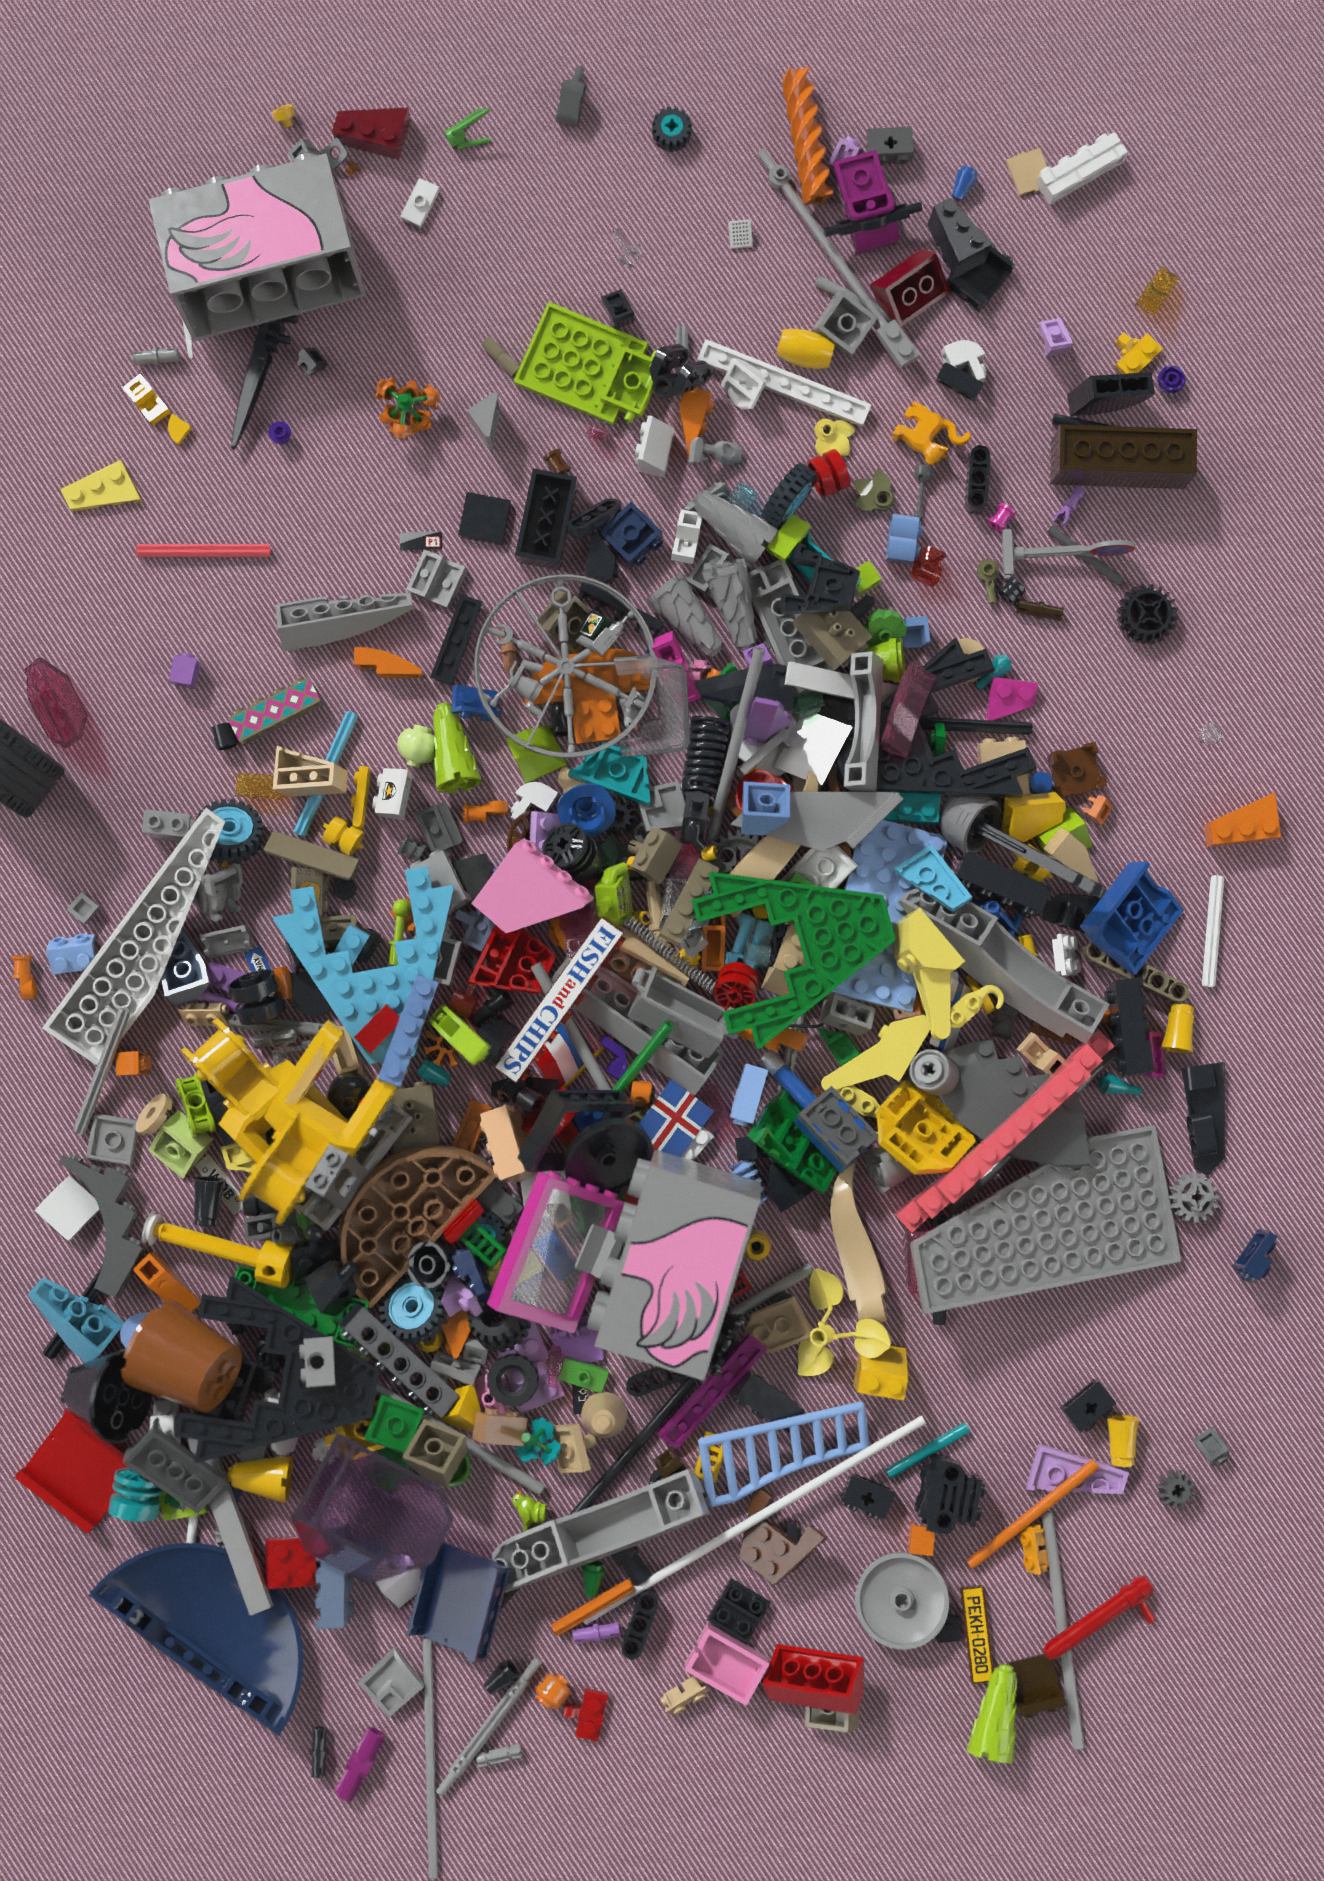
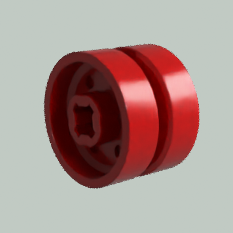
M836 449L823 453L822 457L816 456L807 461V467L818 475L814 487L822 498L835 494L836 490L841 491L850 487L851 480L848 469Z
M739 962L723 966L719 971L714 990L716 1003L725 1008V1010L729 1007L735 1009L755 1003L759 986L757 972L751 966Z

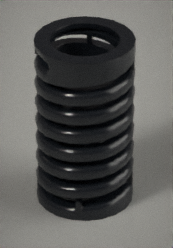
M692 716L690 720L691 727L689 728L691 735L688 737L689 744L686 746L688 752L685 754V770L682 773L684 778L681 780L680 790L686 793L699 790L704 794L710 795V797H716L720 780L715 778H721L723 771L718 769L724 768V763L721 761L726 759V755L721 752L727 751V746L724 744H727L729 741L727 735L730 734L731 722L711 716Z

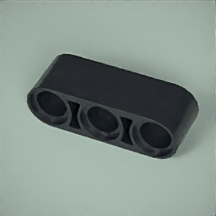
M984 445L973 447L967 460L965 508L970 514L974 515L981 513L988 501L991 455L989 449ZM975 454H980V455H982L983 458H984V461H983V462H978V461H976V460L974 459V456H973V455H975ZM974 476H979V477H981L982 480H983V483H981V484L975 483V482L973 481L972 477H974ZM971 499H980L982 505L976 506L972 504Z
M646 1589L638 1594L622 1640V1654L627 1659H637L643 1651L658 1608V1596L652 1589ZM644 1597L653 1598V1605L649 1607L644 1606L641 1603ZM637 1619H643L646 1622V1626L642 1629H637L633 1623ZM632 1641L637 1643L639 1647L635 1651H629L626 1648V1644Z

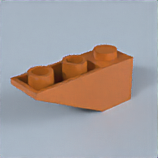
M699 388L684 393L679 407L688 461L690 444L693 438L700 437V434H705L708 425L705 418L707 414L712 413L715 402L711 400L712 392Z
M156 1252L149 1253L132 1269L164 1301L175 1300L191 1312L200 1305L201 1301Z

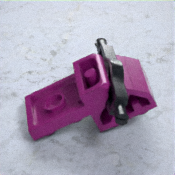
M876 150L833 161V168L845 206L843 213L845 219L837 221L834 226L823 228L825 238L836 234L840 236L849 234L855 255L898 244L900 238L897 221L910 218V214L922 212L921 202L911 205L903 203L894 206L890 188H887Z

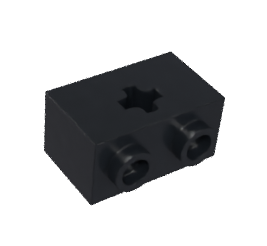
M1093 1379L1059 1408L1079 1432H1087L1096 1425L1095 1421L1099 1417H1106L1114 1410L1113 1406L1116 1402L1098 1380ZM1087 1403L1092 1404L1093 1410L1091 1412L1087 1411Z
M850 1472L840 1499L848 1509L857 1511L859 1508L866 1511L865 1515L875 1520H878L879 1517L886 1519L895 1496V1491L892 1488ZM869 1492L872 1500L867 1499L865 1503L861 1496L867 1495Z

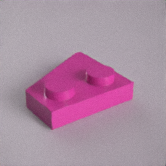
M992 677L985 720H996L1034 706L1038 683Z

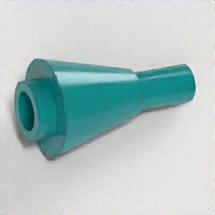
M1004 654L1001 656L995 655L992 661L994 672L985 674L975 684L981 691L992 681V677H1001L1013 670L1010 667L1012 662Z
M1109 1072L1101 1076L1098 1082L1101 1094L1128 1093L1140 1096L1142 1091L1141 1087L1130 1085Z

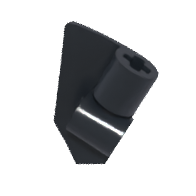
M1061 893L1046 902L1042 916L1045 921L1062 928L1085 933L1080 925L1101 898L1091 895Z
M520 1076L515 1082L508 1077L492 1083L491 1096L506 1105L512 1106L516 1104L533 1114H537L542 1110L551 1091L558 1088L559 1080Z

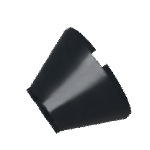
M126 1349L91 1360L76 1367H70L67 1372L64 1391L60 1397L61 1402L66 1404L100 1440L110 1444H119L128 1440V1435L134 1429L138 1430L152 1400V1394L135 1389L124 1382L121 1369L126 1367L127 1359L124 1358Z

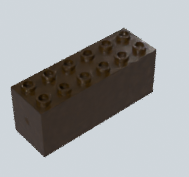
M1060 424L1051 440L1050 485L1185 489L1197 474V429Z

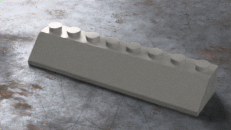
M578 946L573 950V952L568 956V958L564 961V963L559 967V969L552 977L551 981L553 985L556 983V981L559 979V977L564 972L566 967L569 965L571 960L574 958L576 953L579 951L580 948ZM603 964L599 965L571 1005L638 1055L657 1032L628 1017L638 990ZM667 1037L648 1062L695 1096L725 1053L716 1048L712 1055L706 1058Z

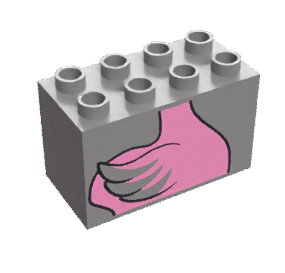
M304 153L297 156L290 163L275 167L265 164L258 165L252 168L248 174L232 178L216 176L208 179L205 185L186 190L177 187L169 188L162 192L161 196L148 199L170 294L193 341L366 296L344 207L326 153L321 155Z
M655 1149L651 1162L638 1158L627 1194L639 1197L640 1199L637 1206L627 1202L624 1204L614 1239L626 1244L624 1249H620L617 1259L608 1256L600 1284L612 1287L611 1293L598 1289L586 1328L598 1332L594 1347L704 1381L761 1198V1182Z

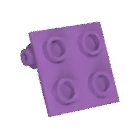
M590 1314L580 1317L574 1334L550 1327L551 1339L553 1340L559 1369H561L565 1356L586 1363L604 1359L602 1349L594 1347L598 1332L586 1328Z

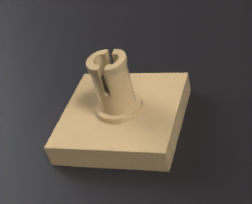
M579 1423L554 1425V1438L551 1439V1442L557 1440L562 1445L559 1457L556 1459L559 1473H576L591 1470L586 1450L596 1446L595 1436L592 1434L582 1436Z

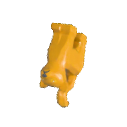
M915 401L911 407H908L904 418L908 421L911 419L915 420L917 425L914 429H910L898 424L892 436L894 442L902 440L913 451L923 454L928 466H933L935 463L940 462L942 458H947L945 453L948 451V448L932 443V440L942 428L948 429L949 439L953 444L965 445L971 439L969 431L962 437H959L956 425L951 420L942 418L937 413L931 412L927 407Z

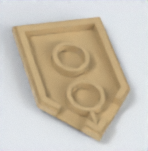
M792 1296L753 1312L743 1338L749 1332L766 1345V1352L774 1353L809 1339L812 1329L797 1299Z

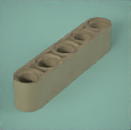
M1093 942L1084 946L1082 955L1087 962L1122 979L1134 978L1121 965L1118 968H1114L1110 964L1111 957L1099 947H1097L1099 956L1097 958L1092 957L1089 950L1091 946H1096ZM1145 963L1140 968L1139 977H1143L1144 985L1139 986L1140 988L1171 1003L1182 1002L1188 998L1190 993L1189 987L1184 982ZM1153 976H1157L1160 979L1161 985L1159 988H1155L1152 985L1151 980ZM1174 986L1179 987L1181 990L1179 998H1175L1172 994Z

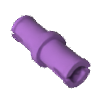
M619 1622L604 1625L596 1623L592 1627L573 1629L575 1645L591 1641L600 1643L603 1639L621 1637Z

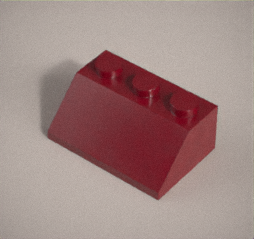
M920 249L870 284L878 306L892 321L895 319L900 327L950 293L937 253Z

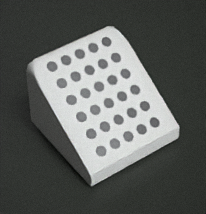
M751 220L728 222L730 249L752 247Z

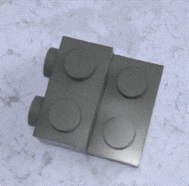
M496 1177L480 1193L476 1200L480 1202L486 1213L490 1211L493 1215H497L503 1222L504 1229H506L524 1208L521 1204L523 1199L515 1192L509 1194L503 1189L506 1185Z

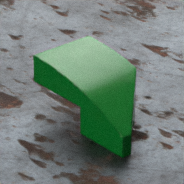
M825 1028L818 1029L819 1034L840 1067L860 1055L848 1035H844V1032L825 1030Z

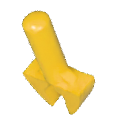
M970 975L966 977V981L973 992L981 989L977 980ZM988 995L981 1006L986 1015L995 1011V1007Z

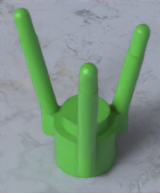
M479 108L456 125L444 131L452 148L457 146L461 150L465 147L491 142L490 138L463 141L467 138L463 129L489 113L490 108H486L483 111L482 108Z

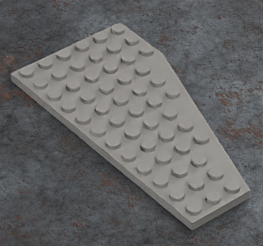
M1151 1125L1088 1137L1090 1165L1077 1167H1061L1060 1165L1051 1164L1041 1165L912 1241L910 1246L923 1314L1182 1262L1172 1209L1170 1208V1199H1168L1169 1194L1156 1126Z

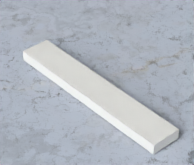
M788 662L784 685L854 700L853 686L849 674ZM882 682L881 703L900 686Z

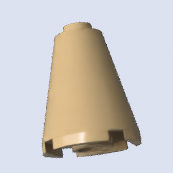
M597 1392L591 1395L583 1405L581 1412L582 1423L585 1429L597 1438L606 1439L614 1437L622 1431L626 1424V1405L616 1394Z

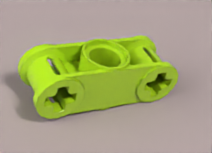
M197 1073L192 1077L181 1080L176 1078V1089L185 1110L192 1138L203 1132H216L213 1116L209 1111L202 1083L198 1079ZM197 1103L199 1106L193 1107L191 1104Z

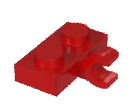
M585 1688L581 1706L565 1703L563 1716L578 1718L575 1737L598 1742L608 1698L607 1692Z

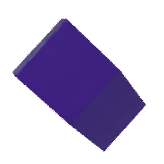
M602 1035L597 1043L615 1055L604 1071L619 1081L627 1070L625 1050L607 1036Z

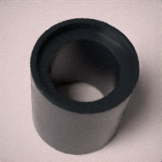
M221 723L211 727L217 750H227L237 746L230 723Z

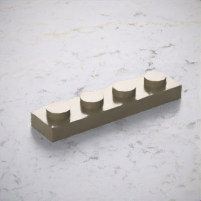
M699 858L659 933V937L679 947L695 917L691 900L706 896L711 886L708 873H718L720 868Z

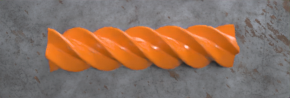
M790 67L781 79L783 81V95L787 102V117L791 123L790 134L794 143V157L798 164V179L802 186V200L804 205H824L827 203V199L833 195L834 191L825 183L830 169L821 161L826 153V148L818 141L822 132V126L814 120L818 111V105L810 99L815 86L806 78L810 67L801 69Z

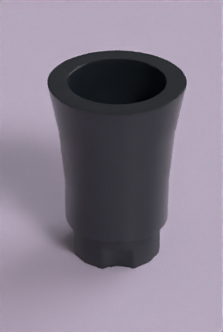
M211 1176L194 1177V1224L203 1227L217 1226V1217H219L222 1192L226 1180Z

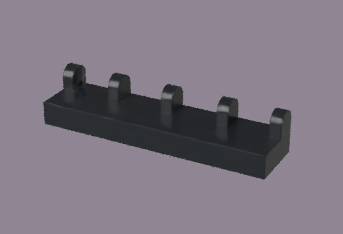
M582 583L577 596L581 601L586 596L597 602L594 610L597 612L602 605L617 612L614 620L617 622L622 615L628 616L629 610L615 597L597 587ZM636 608L643 617L648 629L655 632L652 635V639L659 637L664 627V622ZM635 617L629 618L636 622L634 631L638 632L641 628Z

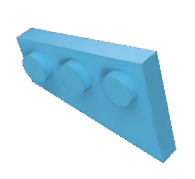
M932 844L894 868L893 872L951 912L972 900L970 893Z

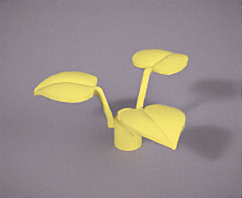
M818 1268L814 1269L809 1285L811 1301L817 1309L823 1310L828 1307V1310L823 1319L818 1322L819 1327L811 1331L810 1338L802 1341L799 1345L798 1375L815 1376L828 1371L833 1364L834 1355L825 1346L839 1338L856 1337L854 1341L855 1348L860 1355L866 1358L878 1357L891 1346L890 1336L884 1326L874 1319H862L856 1324L857 1332L835 1334L834 1329L830 1325H825L833 1310L832 1305H837L842 1301L844 1288L836 1276Z

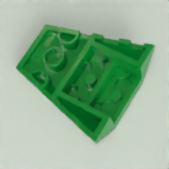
M783 1089L763 1107L747 1136L782 1168L820 1194H824L837 1168L794 1124L798 1114L804 1109Z

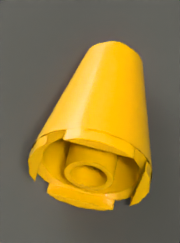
M285 1455L234 1463V1466L229 1467L228 1482H231V1486L277 1502L287 1503L292 1486L293 1456Z

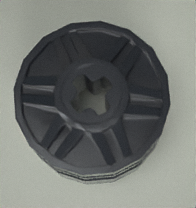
M564 823L557 826L548 834L544 842V855L549 856L561 870L568 872L575 882H584L592 878L603 864L604 852L602 846L577 824Z

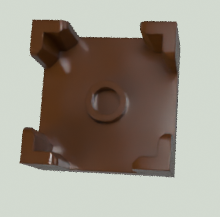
M1096 741L1084 744L1076 749L1051 752L1047 756L1056 793L1062 799L1101 790L1107 786L1105 775L1100 776L1095 757L1098 753Z

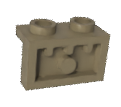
M356 914L320 917L325 950L327 952H332L336 949L349 924L357 927Z

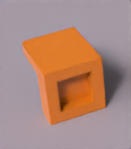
M910 1521L907 1544L909 1554L933 1556L935 1532L926 1531L927 1526L916 1525L915 1522Z

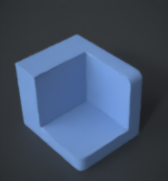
M928 616L906 617L904 621L907 628L906 635L902 637L903 648H925L930 644Z

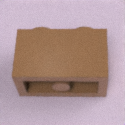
M486 1408L485 1412L476 1411L472 1440L483 1444L524 1446L522 1435L526 1433L528 1418L520 1416L519 1411L506 1410L505 1413H499L500 1410Z

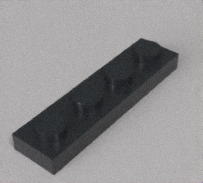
M463 594L460 595L430 679L452 687L481 610L482 601Z

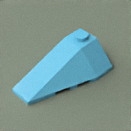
M41 1278L28 1293L29 1298L69 1349L85 1363L98 1357L125 1323L108 1307L93 1304L88 1301V1298L84 1296L78 1297L70 1293L67 1288L45 1278Z

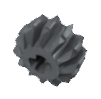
M1179 1469L1176 1470L1175 1474L1168 1470V1478L1163 1475L1159 1477L1164 1482L1163 1484H1156V1487L1161 1490L1156 1495L1158 1498H1163L1162 1504L1164 1506L1170 1504L1172 1510H1175L1177 1505L1181 1509H1185V1501L1189 1504L1193 1503L1189 1496H1196V1492L1191 1490L1196 1484L1194 1481H1189L1191 1477L1189 1474L1183 1475ZM1175 1485L1180 1487L1177 1489V1494L1172 1492L1175 1490Z

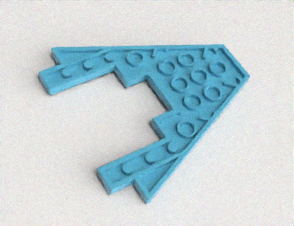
M428 866L405 870L417 938L394 942L398 965L353 973L349 950L326 954L314 886L290 890L294 913L273 917V921L369 1064L384 1062L396 1028L371 1053L354 1036L386 1004L401 1016L416 975L433 980L454 886L432 888ZM417 1042V1045H416V1047H415V1049H414V1051H413V1053H412V1056H415V1055H416V1050H417L418 1042Z

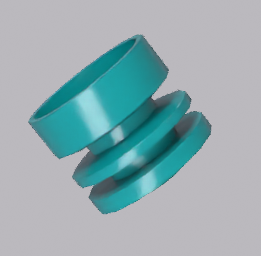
M131 1468L116 1470L114 1474L115 1482L112 1487L118 1493H114L110 1498L109 1514L127 1521L146 1522L156 1520L160 1508V1500L156 1496L162 1493V1489Z

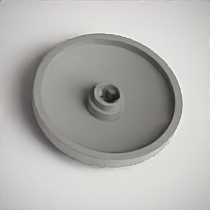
M894 1552L877 1558L864 1570L856 1588L855 1607L863 1628L877 1642L894 1649H914L931 1641L942 1629L949 1611V1594L942 1575L932 1563L916 1554Z

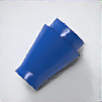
M963 165L957 171L951 194L953 199L963 202L967 193L978 180V172L975 169Z

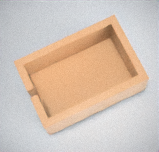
M504 1105L480 1114L482 1119L480 1126L488 1139L487 1150L495 1163L493 1165L495 1176L500 1181L512 1183L536 1176L538 1172L532 1173L527 1171L517 1158L528 1137L521 1129L524 1120L521 1109Z

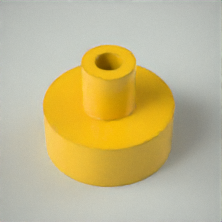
M292 104L281 106L272 111L275 122L282 121L285 128L293 125L290 117L296 113Z

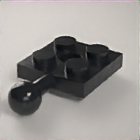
M316 1223L308 1225L305 1229V1237L310 1241V1245L290 1251L291 1280L294 1287L306 1285L305 1278L330 1260L338 1261V1243L336 1239L319 1243L324 1231Z

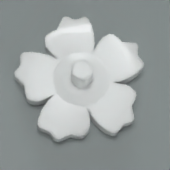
M324 1438L317 1439L314 1443L316 1448L313 1449L312 1457L315 1460L320 1458L321 1462L327 1464L331 1462V1456L335 1457L340 1453V1447L335 1444L326 1446Z

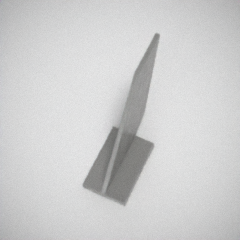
M790 792V821L766 835L820 851L842 842L848 847L854 848L903 798L897 792ZM742 813L731 825L741 827Z

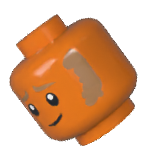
M553 1674L546 1675L536 1687L537 1701L547 1710L551 1708L554 1710L559 1709L570 1695V1691L567 1688L569 1682L561 1674L557 1676Z

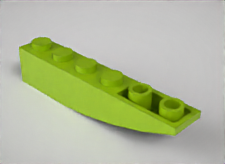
M444 1003L428 1020L473 1065L477 1061L481 1062L487 1056V1050L490 1046Z

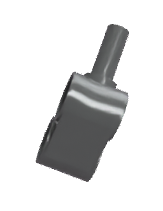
M582 66L576 67L573 79H563L556 123L573 127L579 126L582 112L580 104H583L586 84L581 83L584 73Z

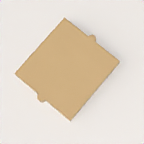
M1038 148L1026 153L1022 151L1020 155L1006 159V164L1018 195L1022 196L1033 191L1037 193L1039 187L1036 182L1039 173L1047 167L1041 149Z

